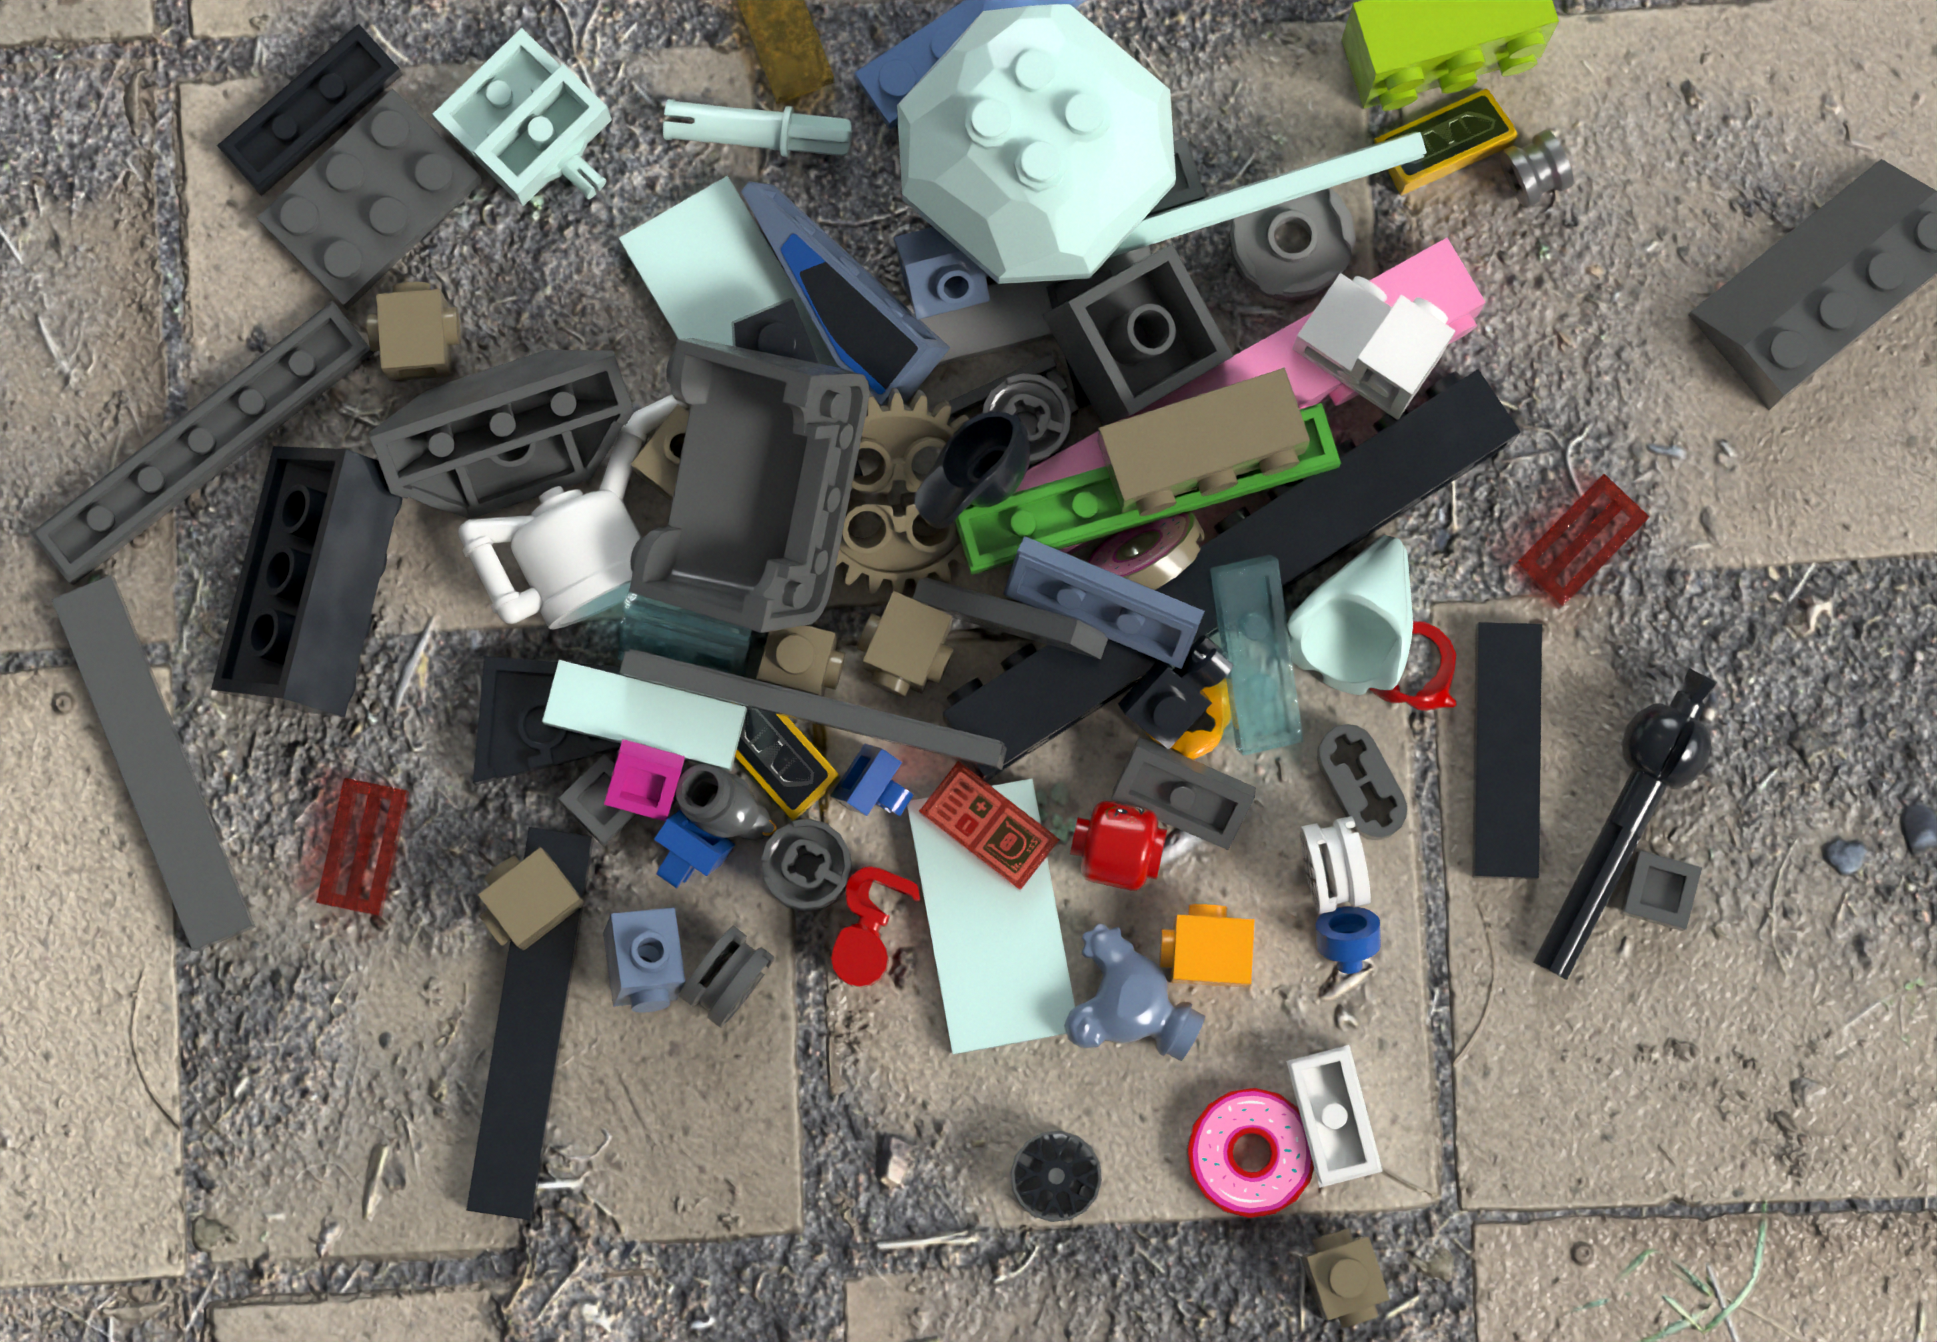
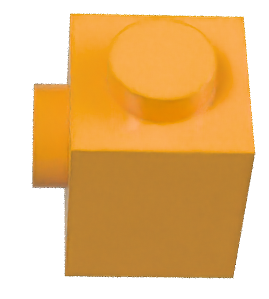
M1189 904L1188 915L1175 916L1173 930L1161 929L1159 967L1171 968L1170 983L1247 988L1251 985L1255 919L1227 918L1226 906Z

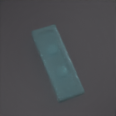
M1272 555L1210 568L1221 648L1224 651L1222 655L1234 665L1226 676L1236 750L1244 756L1303 742L1278 559Z

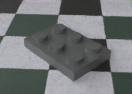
M392 88L267 207L257 219L346 310H349L482 182V179Z

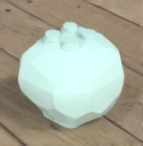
M1070 4L1035 5L983 11L897 105L902 200L998 284L1090 279L1175 185L1176 174L1170 89Z

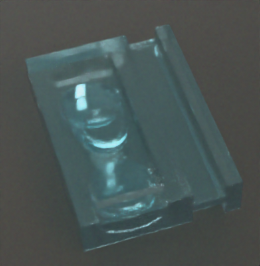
M628 591L622 609L624 617L621 622L618 660L623 661L625 651L629 652V649L746 677L752 637H750L751 629Z

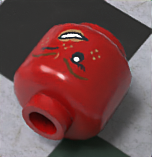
M1104 800L1096 804L1090 819L1077 818L1070 855L1082 857L1081 872L1085 880L1106 886L1137 891L1143 887L1147 878L1157 880L1167 829L1158 827L1157 816L1150 809Z

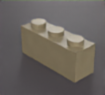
M1284 367L1100 427L1097 441L1121 512L1124 513L1137 508L1140 516H1147L1174 506L1176 504L1174 496L1199 488L1201 496L1216 494L1232 488L1238 484L1237 475L1258 468L1261 469L1263 476L1274 475L1291 469L1300 463L1297 456L1306 452L1310 438Z

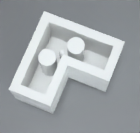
M1340 273L1298 333L1292 349L1398 420L1441 358L1456 330L1446 324L1448 317L1441 309L1423 298L1417 297L1412 302L1401 294L1393 307L1385 303L1387 295L1378 286L1360 276H1356L1352 281Z

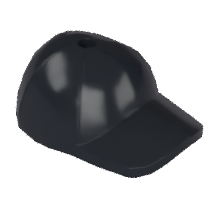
M990 411L979 414L963 423L949 438L935 464L922 481L914 498L918 512L931 526L938 529L946 528L970 504L980 508L992 507L1004 502L1014 494L1027 472L1031 455L1030 440L1022 420L1015 413L1011 415L1005 412Z

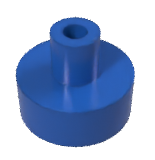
M1352 906L1337 907L1333 912L1321 914L1316 920L1317 950L1323 957L1337 961V969L1342 973L1353 974L1359 972L1363 968L1362 960L1374 956L1381 948L1380 919L1374 912L1368 909Z

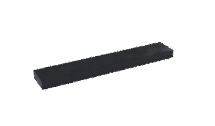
M529 827L524 859L540 847L544 849L584 901L594 838L588 835ZM583 906L525 950L520 949L512 939L510 940L466 1211L533 1220Z

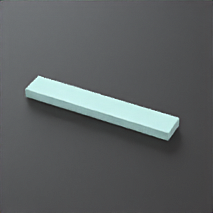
M1411 132L1145 217L1110 257L1424 158L1423 154L1427 152L1421 132Z

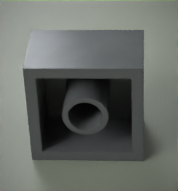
M1173 244L1139 260L1043 314L1046 323L1103 426L1133 415L1234 357Z

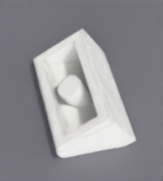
M1350 1045L1286 1061L1319 1187L1383 1172Z

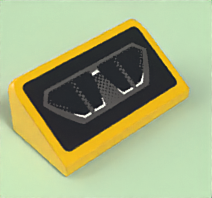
M1488 88L1379 136L1374 139V142L1377 144L1411 132H1421L1427 152L1423 154L1424 158L1388 169L1400 196L1514 145L1518 133L1511 120Z
M745 706L747 712L735 757L792 821H795L841 780L840 775L787 716Z

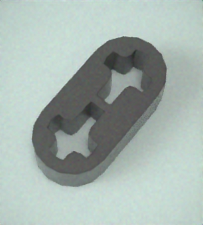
M1350 724L1334 727L1323 737L1318 746L1317 761L1320 770L1345 816H1352L1354 819L1355 827L1352 828L1355 832H1359L1360 836L1370 840L1388 838L1402 827L1407 817V803L1404 794L1374 739L1365 729ZM1343 738L1347 745H1353L1357 742L1361 745L1363 752L1358 756L1356 762L1363 778L1356 781L1350 768L1345 763L1335 766L1331 762L1330 757L1337 750L1336 739ZM1368 784L1378 801H1384L1388 798L1392 802L1394 808L1386 815L1389 823L1388 826L1381 827L1376 820L1366 823L1362 819L1361 812L1368 806L1367 800L1360 789L1362 786Z

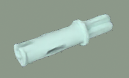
M668 99L664 115L669 118L695 120L693 124L664 121V140L679 139L768 148L770 150H779L781 156L788 157L790 151L844 156L848 154L852 140L851 121L847 118L794 113V109L791 106H786L784 112L678 102L674 99Z

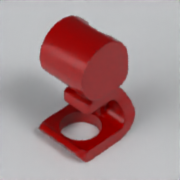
M872 866L861 868L847 881V905L855 915L859 916L857 923H852L851 926L845 927L840 931L831 956L833 969L838 977L850 986L859 988L872 986L880 981L886 973L889 963L888 951L880 939L879 931L881 926H887L890 916L885 914L870 900L869 891L873 882L913 898L914 902H921L919 888L916 883Z

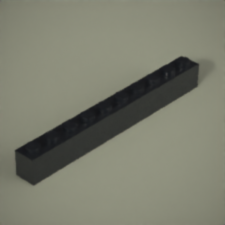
M1479 369L1463 379L1457 371L1445 376L1425 391L1430 399L1429 401L1410 413L1406 408L1398 420L1387 413L1372 425L1377 434L1362 444L1356 446L1350 438L1337 445L1336 449L1341 462L1339 468L1312 475L1305 480L1298 479L1274 486L1267 492L1271 502L1250 514L1246 506L1218 522L1214 526L1218 536L1202 545L1195 560L1178 576L1155 589V591L1205 611L1193 643L1204 634L1208 638L1213 637L1513 444L1521 431ZM1111 639L1107 640L1101 659L1051 645H1046L1037 651L1034 645L1030 643L1000 663L1005 672L983 685L979 677L952 692L947 697L951 707L943 711V721L948 728L1000 740L1005 744L1004 746L1007 747L1002 770L971 762L985 783L1132 689L1159 659Z

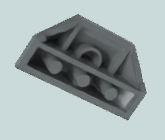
M544 350L427 389L370 431L369 437L391 494L406 499L410 497L431 507L473 519L539 497L554 487L561 486L565 488L591 479L613 446L623 425H626L630 420L634 409L614 351Z

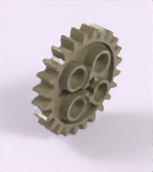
M892 388L888 404L879 406L877 400L869 391L868 407L859 449H875L881 453V461L877 469L869 475L860 476L854 474L852 488L875 493L858 495L849 499L836 566L841 562L845 563L842 576L845 584L851 585L863 573L866 574V584L870 594L877 592L883 579L890 580L893 591L902 594L906 579L914 578L916 584H918L919 579L924 580L925 577L928 578L927 574L934 571L947 583L952 581L951 572L947 564L952 559L968 566L955 521L930 536H920L912 531L913 521L920 514L915 505V494L927 475L917 473L912 469L913 457L924 447L933 446L942 450L949 438L961 425L970 420L965 414L952 423H948L951 413V405L948 401L943 399L930 412L927 410V396L924 391L918 390L910 406L903 404L898 389ZM902 480L906 489L911 492L901 494L900 504L890 505L886 494L883 493L892 490L893 481ZM871 511L881 516L882 520L879 529L870 537L859 538L848 532L850 521L859 512Z

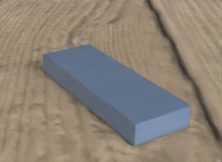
M1024 537L1018 548L1003 595L1029 606L1078 619L1105 633L1104 636L1108 639L1182 669L1205 612L1028 537Z

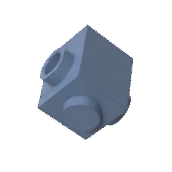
M934 227L894 237L905 291L917 320L990 301L985 278L989 275Z
M675 908L612 913L604 929L603 937L613 1007L631 1005L632 1011L639 1013L654 1012L669 1007L670 1001L678 999L686 982Z

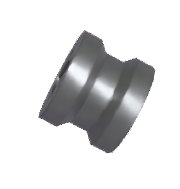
M1543 130L1535 134L1531 144L1519 148L1512 145L1501 150L1499 154L1506 180L1517 200L1526 208L1538 203L1543 193L1551 189L1562 192L1574 184L1573 173L1561 144L1550 130Z

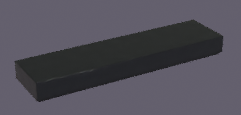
M1478 622L1476 624L1472 878L1537 880L1539 878L1542 624Z

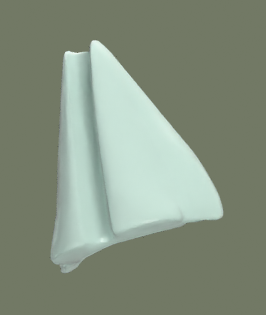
M1388 535L1378 537L1359 555L1313 591L1293 612L1287 623L1290 635L1283 643V650L1293 663L1303 670L1320 672L1326 685L1353 695H1363L1369 688L1392 690L1398 684L1407 663L1413 630L1408 555L1400 539Z

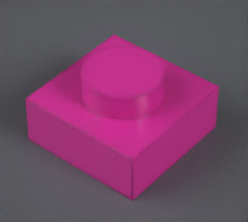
M622 739L604 805L666 822L685 756Z

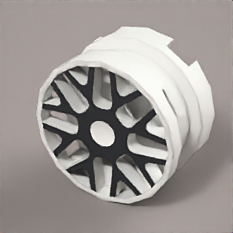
M1352 816L1336 819L1333 827L1321 829L1317 823L1300 827V842L1305 872L1312 900L1318 914L1333 912L1336 910L1337 904L1349 902L1352 907L1371 903L1367 865L1359 832L1351 833V828L1355 827V821ZM1318 844H1321L1322 857H1321V853H1320ZM1326 877H1327L1328 884H1329V887H1330V890H1329V891H1328V888H1327Z

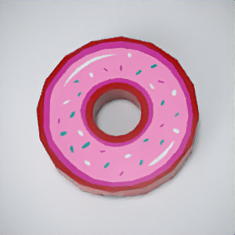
M1258 1088L1230 1091L1208 1104L1192 1125L1186 1149L1190 1175L1203 1196L1223 1212L1247 1218L1276 1214L1297 1201L1312 1179L1314 1165L1299 1108L1278 1093ZM1245 1134L1259 1135L1269 1146V1160L1259 1171H1245L1234 1160V1145Z

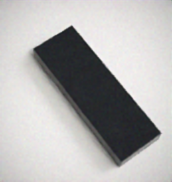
M357 24L222 140L217 147L262 196L403 74L400 68L362 26Z

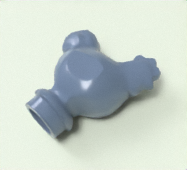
M1097 924L1092 931L1085 932L1082 936L1084 942L1082 955L1085 958H1092L1101 970L1102 979L1095 997L1077 1005L1069 1012L1064 1024L1068 1040L1081 1048H1097L1104 1041L1128 1044L1149 1036L1156 1040V1049L1160 1055L1165 1056L1168 1054L1182 1061L1196 1040L1204 1023L1205 1015L1192 1009L1190 1002H1181L1175 1006L1169 1002L1165 973L1157 963L1135 952L1133 944L1121 937V929L1119 927L1108 929L1105 924Z

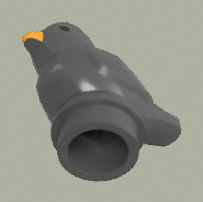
M706 764L693 766L680 775L673 799L679 803L681 811L690 822L706 833L715 837L731 838L738 836L746 840L757 841L764 839L766 836L773 835L777 830L768 810L756 802L751 788L741 778L728 773L718 766Z

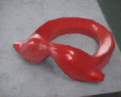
M1413 621L1412 634L1422 635L1430 639L1438 648L1441 658L1437 674L1415 696L1401 693L1399 685H1396L1392 690L1369 688V690L1386 702L1392 704L1406 702L1417 710L1428 711L1440 708H1454L1457 706V702L1450 695L1449 691L1455 672L1457 654L1452 642L1439 628L1426 622Z

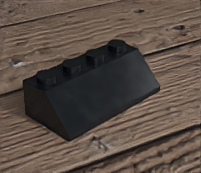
M273 446L211 690L302 712L345 717L348 703L355 692L356 671L364 640L371 628V612L379 580L387 565L386 552L394 520L400 511L403 498L391 494L378 460L348 449Z

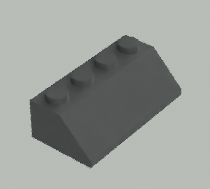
M1880 159L1688 314L1689 317L1768 410L1772 409L1937 276V191Z

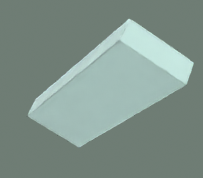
M559 660L542 722L545 725L620 744L622 739L685 756L684 760L718 766L724 770L731 771L747 708Z

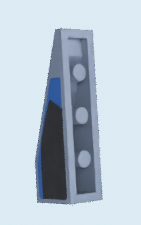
M748 182L741 192L836 364L842 369L865 375L869 391L873 394L878 404L882 406L887 405L891 389L897 388L905 405L951 347L920 319L917 320L913 312L773 184Z

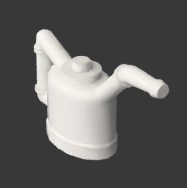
M671 394L634 412L617 436L598 491L585 495L582 494L580 489L564 493L562 487L557 486L539 496L542 504L530 516L469 519L461 524L458 529V536L464 546L462 552L465 557L470 558L493 603L491 605L493 612L498 613L502 621L513 624L541 612L548 628L554 630L585 620L635 595L629 592L633 574L630 559L635 544L642 537L623 502V497L633 471L631 463L638 456L641 445L646 443L647 433L660 426L677 404L689 410L691 404L678 401ZM511 542L512 552L531 588L521 593L515 592L492 547L493 543Z

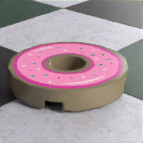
M1189 511L1114 533L1097 546L1085 562L1155 590L1178 576L1195 560L1200 551L1197 542L1204 540V532L1194 514Z

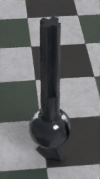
M1689 668L1685 675L1682 691L1676 692L1669 706L1661 703L1652 704L1636 713L1627 724L1621 746L1623 759L1632 771L1533 961L1536 965L1565 980L1568 979L1666 788L1680 789L1695 781L1707 767L1712 750L1711 738L1704 724L1699 722L1698 719L1705 708L1704 698L1713 691L1717 683L1714 680Z

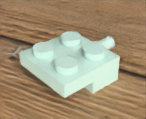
M522 28L432 114L434 120L522 206L549 181L559 178L562 174L587 199L594 197L596 191L585 178L599 191L606 183V179L601 177L581 156L587 144L612 120L608 107L564 64L560 66Z

